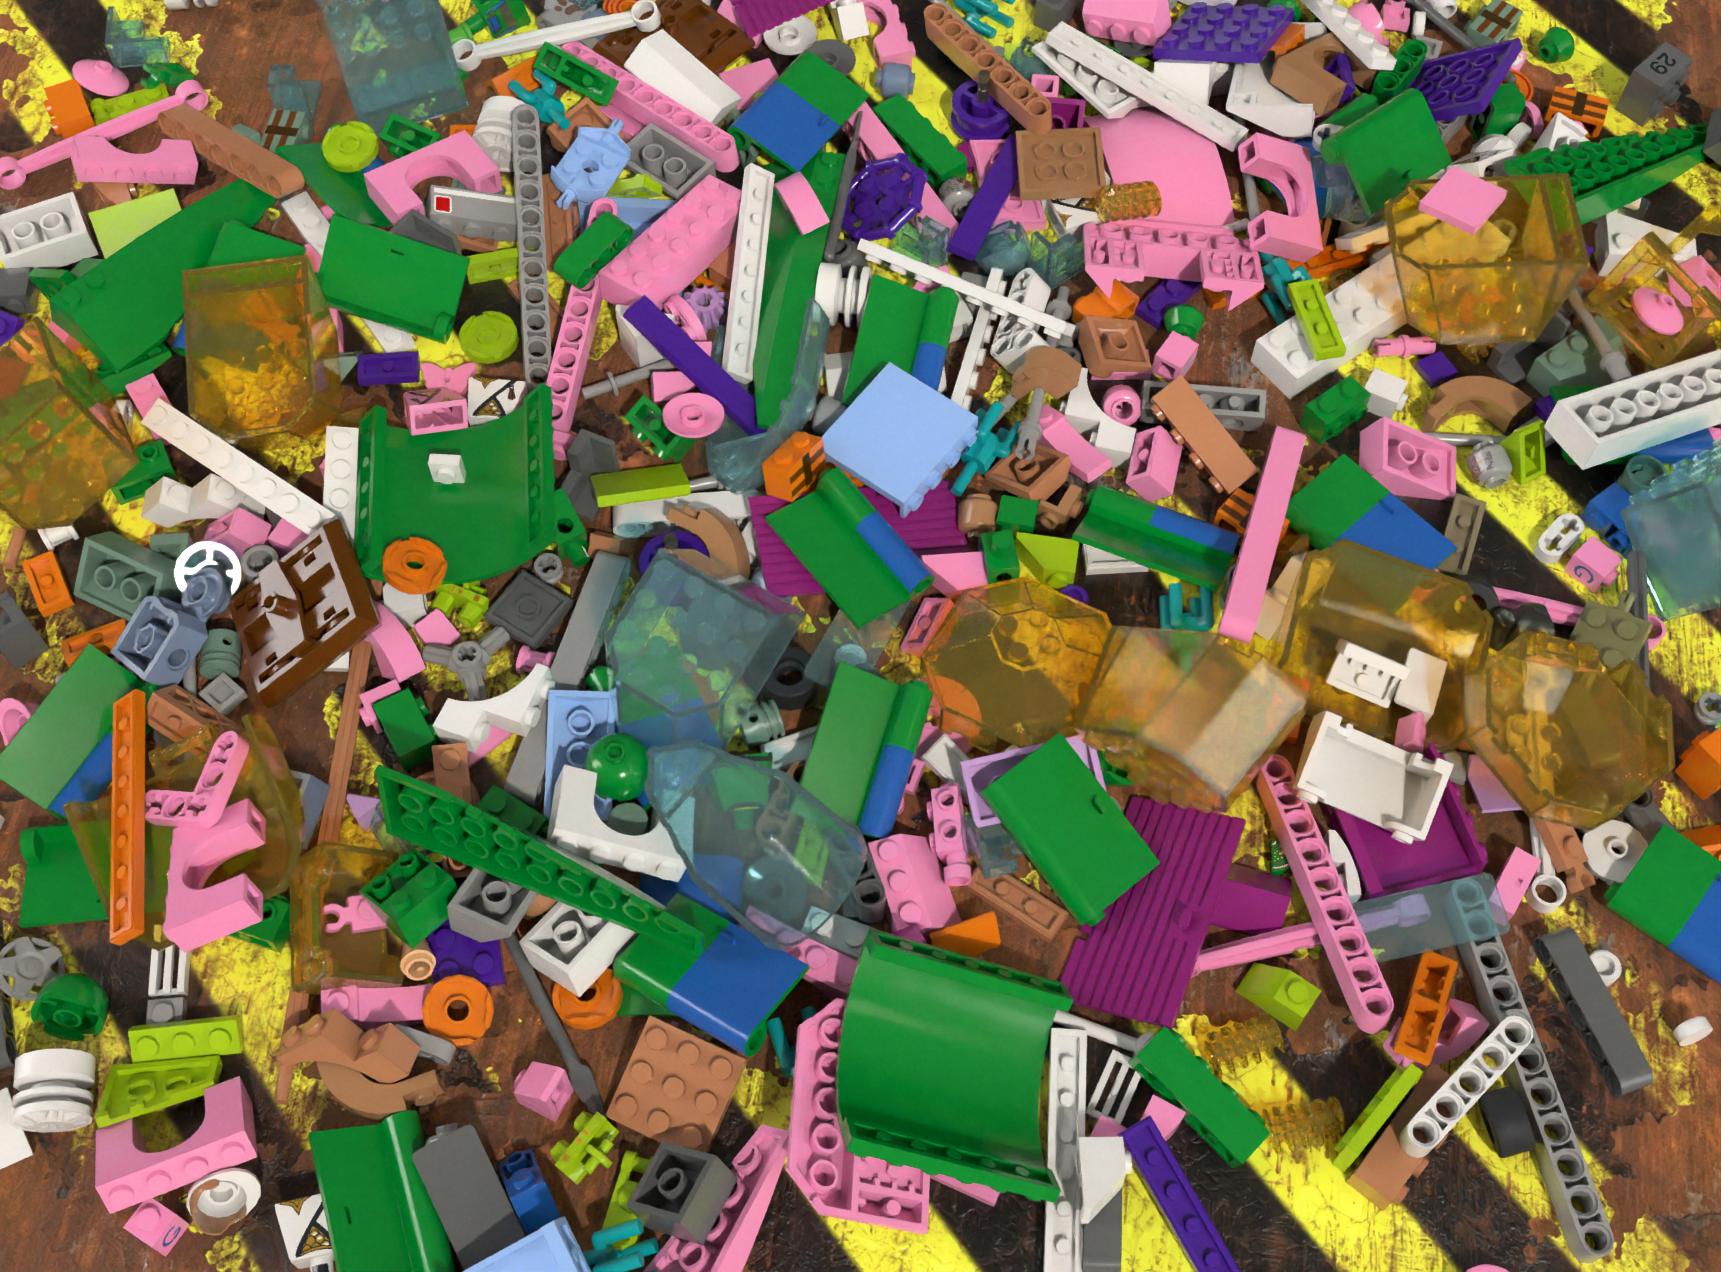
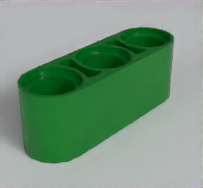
M1407 40L1393 56L1397 59L1394 69L1381 70L1377 74L1370 94H1373L1379 100L1380 105L1405 91L1420 73L1428 51L1427 45L1421 40Z
M609 211L603 213L557 258L554 272L575 288H584L604 266L628 245L633 237L634 229Z

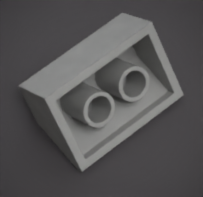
M649 123L627 143L631 149V156L625 167L636 174L651 176L652 180L663 185L662 190L677 200L683 198L707 175L710 174L716 177L714 161L653 123Z
M473 868L447 906L450 928L481 943L508 938L539 893Z

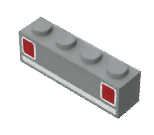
M438 185L430 186L426 201L427 218L457 235H465L470 238L495 239L500 242H517L515 196ZM526 222L527 225H535L532 222Z

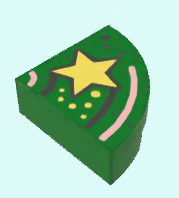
M1271 840L1269 844L1270 874L1283 875L1291 868L1280 841Z

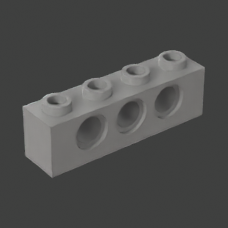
M1144 380L1141 392L1142 409L1139 422L1169 425L1166 420L1160 422L1152 413L1150 407L1153 404L1150 402V399L1171 382ZM1189 384L1225 429L1260 432L1265 419L1266 390Z

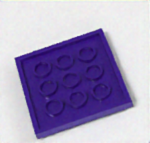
M1205 2L1193 3L1153 47V59L1259 64L1294 20V8H1285L1283 5L1258 7L1257 4H1246L1233 7L1231 3H1221L1217 6L1207 5Z
M1519 38L1426 60L1423 62L1420 73L1407 89L1415 88L1423 94L1435 122L1440 120L1451 121L1458 116L1467 114H1480L1485 111L1512 64L1515 62L1523 48Z

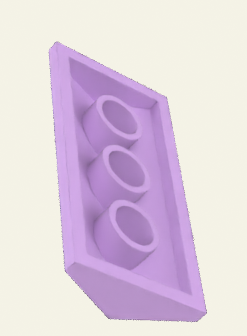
M1092 732L1065 738L1106 791ZM1044 743L960 762L966 798L975 829L1001 823L979 793Z

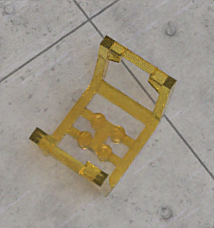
M1717 201L1710 203L1668 245L1653 231L1644 235L1583 302V305L1591 313L1595 312L1646 365V372L1688 360L1721 334V317L1708 327L1721 314V301L1705 285L1700 287L1673 259L1700 232L1721 236V205ZM1640 261L1648 263L1635 275L1621 282ZM1662 268L1690 295L1694 316L1654 276ZM1641 287H1650L1672 297L1681 311L1684 320L1683 328L1678 332L1679 335L1673 339L1672 335L1658 333L1645 325L1633 310L1631 304L1632 292ZM1619 300L1627 309H1624L1617 301Z

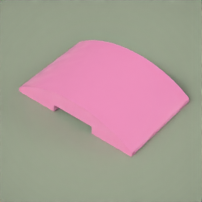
M1154 106L1134 108L1123 118L1107 119L1103 114L1084 117L1083 128L1100 127L1104 168L1111 178L1109 191L1111 193V200H1114L1117 206V216L1211 226H1223L1235 222L1225 171L1213 140L1197 133L1194 129L1173 119L1170 115Z

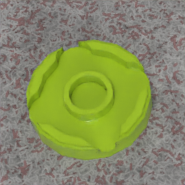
M350 121L346 122L347 125L342 127L337 125L325 135L322 142V151L330 167L340 172H355L369 166L376 158L379 151V140L373 129L363 122Z
M485 311L482 312L483 315L477 317L473 315L468 318L461 326L459 340L462 351L469 359L477 363H496L508 358L517 348L519 341L518 332L513 320L509 316L501 312Z

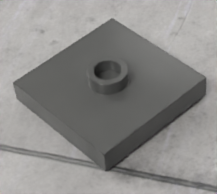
M522 570L483 616L489 624L494 627H503L509 636L536 651L572 609L574 603L571 598Z

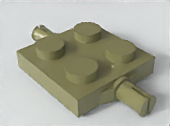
M1624 590L1617 607L1606 606L1589 599L1560 655L1562 660L1575 664L1584 671L1579 682H1583L1589 691L1596 677L1610 678L1624 684L1653 627L1651 622L1637 618L1629 612L1637 598V595L1633 592L1629 593L1628 590Z

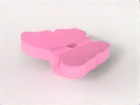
M472 362L463 364L454 370L448 367L445 371L432 363H422L420 365L426 389L446 388L463 397L468 391L469 377H473L477 372L476 365Z

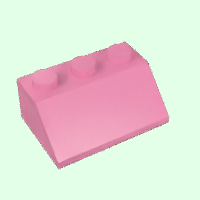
M1085 0L1082 16L1087 35L1092 37L1155 46L1172 27L1168 0Z
M897 834L868 843L869 852L885 888L886 915L892 933L916 923L926 942H929L930 933L961 922L949 885L945 884L944 871L937 853H932L929 837Z

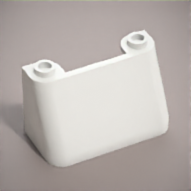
M1329 711L1314 715L1308 729L1293 784V789L1298 792L1296 797L1311 804H1316L1318 800L1393 832L1391 837L1399 842L1411 845L1413 840L1425 841L1454 764L1440 758H1436L1435 762L1423 758V755L1418 752H1407L1353 729L1354 725L1346 723L1340 726L1342 717Z

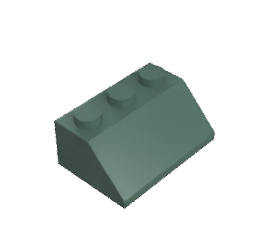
M1597 315L1594 317L1596 323L1613 351L1622 352L1625 356V364L1631 373L1632 370L1620 334ZM1584 326L1537 357L1525 379L1543 397L1550 395L1549 389L1551 386H1606L1614 383L1609 374L1601 369L1600 362L1602 356Z
M111 531L85 537L73 595L130 621L144 597H164L176 603L182 593L187 566Z

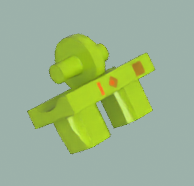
M480 581L457 585L443 584L435 590L436 596L431 605L433 611L438 608L446 618L449 617L454 607L461 609L457 616L458 621L463 626L474 629L482 618L484 619L483 615L489 609V599L485 597L487 590L480 587Z
M582 1111L574 1121L573 1128L579 1135L570 1145L563 1139L558 1141L550 1151L551 1156L556 1161L555 1166L577 1185L587 1173L591 1175L599 1163L606 1169H609L613 1164L606 1157V1154L613 1147L612 1141L619 1131L599 1112L592 1115Z

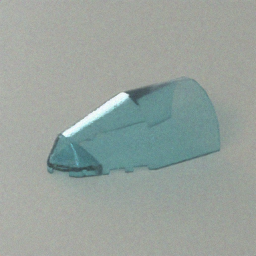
M814 298L808 299L794 374L790 381L794 386L788 399L781 400L778 408L782 412L775 426L770 425L765 433L749 436L724 413V421L721 427L708 435V441L705 442L708 472L735 495H740L765 485L762 463L795 431L801 432L816 408L830 335V321ZM722 325L716 328L710 356L720 367H722L726 328ZM754 377L753 381L748 384L736 381L755 399Z
M690 738L678 740L677 744L661 747L654 745L646 752L648 775L644 783V792L661 824L666 828L676 852L680 855L687 868L691 880L769 949L780 951L796 946L817 932L837 912L853 890L864 868L867 847L864 838L784 771L771 769L758 764L756 761L729 754L727 751Z

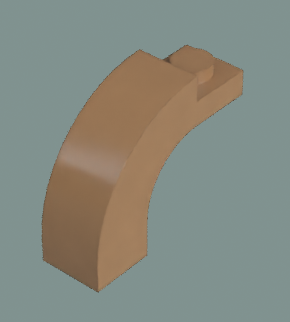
M1486 376L1455 378L1437 388L1431 404L1422 413L1424 420L1420 430L1422 432H1435L1454 416L1473 414L1487 419L1502 432L1506 433L1525 416L1533 399L1515 386L1496 378Z
M684 504L683 507H670L666 519L697 534L708 548L710 569L706 580L739 589L741 602L749 580L750 560L745 540L737 526L728 516L716 508H702L700 510L688 504Z
M316 1061L320 1076L335 1099L350 1113L367 1121L381 1123L388 1116L411 1110L410 1105L422 1106L436 1100V1096L444 1093L441 1079L435 1070L395 1084L384 1085L371 1082L364 1077L362 1072L335 1063Z

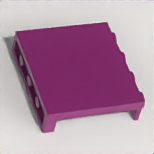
M1434 742L1429 743L1423 753V758L1435 762L1436 758L1446 761L1444 755L1438 753ZM1450 778L1447 781L1425 841L1413 840L1411 845L1393 839L1391 837L1393 832L1322 803L1332 829L1342 838L1352 856L1360 881L1362 894L1360 897L1364 906L1452 883L1462 878L1480 875L1487 864L1488 855L1486 848L1482 842H1478L1473 831L1474 823L1469 812L1464 811L1460 802L1459 788L1455 782H1451Z

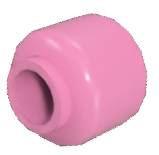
M1121 384L1115 385L1106 391L1103 395L1101 406L1102 411L1110 418L1123 425L1130 426L1141 416L1142 401L1133 388Z

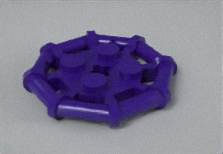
M898 153L894 157L872 161L870 159L866 161L865 166L852 178L841 230L851 238V241H855L857 244H859L861 238L868 241L884 238L891 240L895 238V233L916 213L919 214L923 209L921 204L924 185L928 181L926 170L917 167L909 160L908 155L905 153ZM892 169L890 173L879 174L880 171ZM907 172L910 177L903 181L901 178ZM853 200L855 201L853 210L849 211L850 201ZM899 211V215L894 218L893 216ZM860 220L862 223L856 228L853 224Z

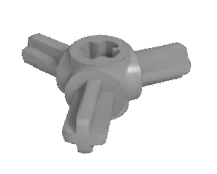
M496 626L479 642L474 640L456 644L453 648L429 643L424 646L422 659L425 662L447 666L451 673H456L459 681L465 684L468 701L486 700L488 695L484 677L487 675V665L492 662L490 656L510 640V636L503 627Z

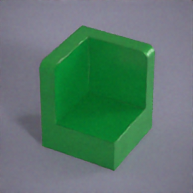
M1003 495L996 520L997 531L1011 530L1015 541L1017 532L1033 534L1039 501Z

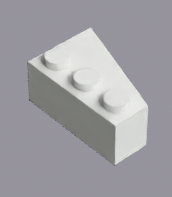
M1610 212L1602 216L1595 230L1598 276L1669 282L1667 269L1697 257L1695 238L1616 212Z

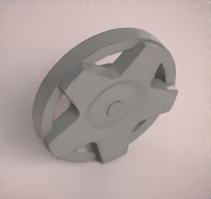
M28 936L21 937L10 942L0 951V989L14 999L34 1001L39 993H29L34 986L43 987L50 979L65 973V964L60 950L45 940ZM14 949V957L4 958L8 952ZM55 963L57 966V974L51 969V967ZM3 975L14 979L13 987L6 982Z

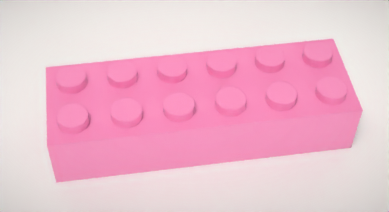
M710 174L707 175L598 272L601 297L614 305L630 307L642 296L646 295L662 310L664 308L663 304L668 298L678 295L736 240L742 191Z

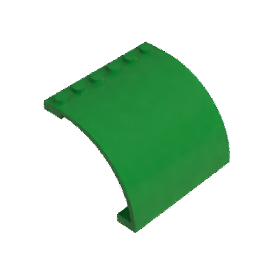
M540 383L523 398V405L515 411L494 421L458 430L412 436L409 429L386 425L387 409L378 405L371 408L359 420L354 552L364 577L387 582L382 574L381 566L384 552L394 541L399 539L401 541L409 540V537L429 540L440 547L448 566L441 585L470 583L503 574L526 563L555 541L556 504L554 502V428L552 426L553 402L551 387ZM430 454L461 455L467 473L465 483L443 484L434 482L428 466ZM418 562L407 563V566L412 569L423 567Z
M869 928L850 984L837 1052L836 1109L846 1151H850L853 1155L861 1158L869 1156L885 1160L887 1163L897 1167L905 1165L917 1168L933 1176L941 1174L953 1177L964 1184L977 1183L989 1186L1000 1193L1009 1191L1021 1194L1032 1201L1045 1200L1056 1203L1061 1189L1052 1169L1046 1168L1044 1164L1039 1137L1038 1113L1042 1067L1053 1020L1057 1009L1069 1012L1074 1001L1065 983Z

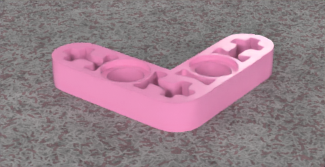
M234 731L223 733L216 740L194 792L150 790L145 793V820L153 825L199 829H207L214 826L224 811L247 757L249 742ZM223 773L220 781L213 786L215 779ZM182 803H184V806L181 809V811L177 815H175V812L178 809V807Z

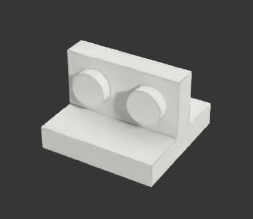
M1339 638L1335 650L1338 652L1324 682L1388 709L1400 680L1406 681L1411 669L1400 662Z

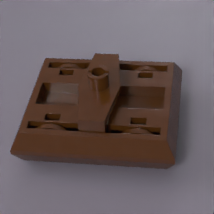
M656 0L655 3L662 16L661 24L657 29L651 32H642L637 26L614 31L599 41L592 50L626 70L624 64L641 40L663 29L710 71L719 76V73L724 72L743 58L755 46V41L752 38H748L744 30L702 0ZM654 12L644 13L639 20L648 19Z
M336 519L321 526L283 558L273 560L258 573V578L230 599L228 604L257 692L266 708H272L287 700L382 626L349 536L341 520Z

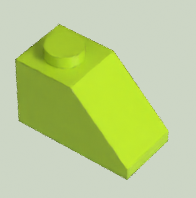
M1017 532L1015 544L1017 556L1041 584L1049 585L1056 589L1073 585L1079 549L1078 541Z
M1254 962L1235 992L1296 1032L1322 990L1291 970Z

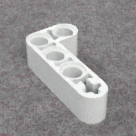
M1025 268L1014 278L1008 298L1044 312L1051 288L1032 268ZM1009 312L1008 317L1001 316L990 354L1010 374H1014L1019 366L1024 365L1028 350L1036 347L1051 346L1038 334L1039 324L1035 323L1034 328L1017 322L1019 316Z

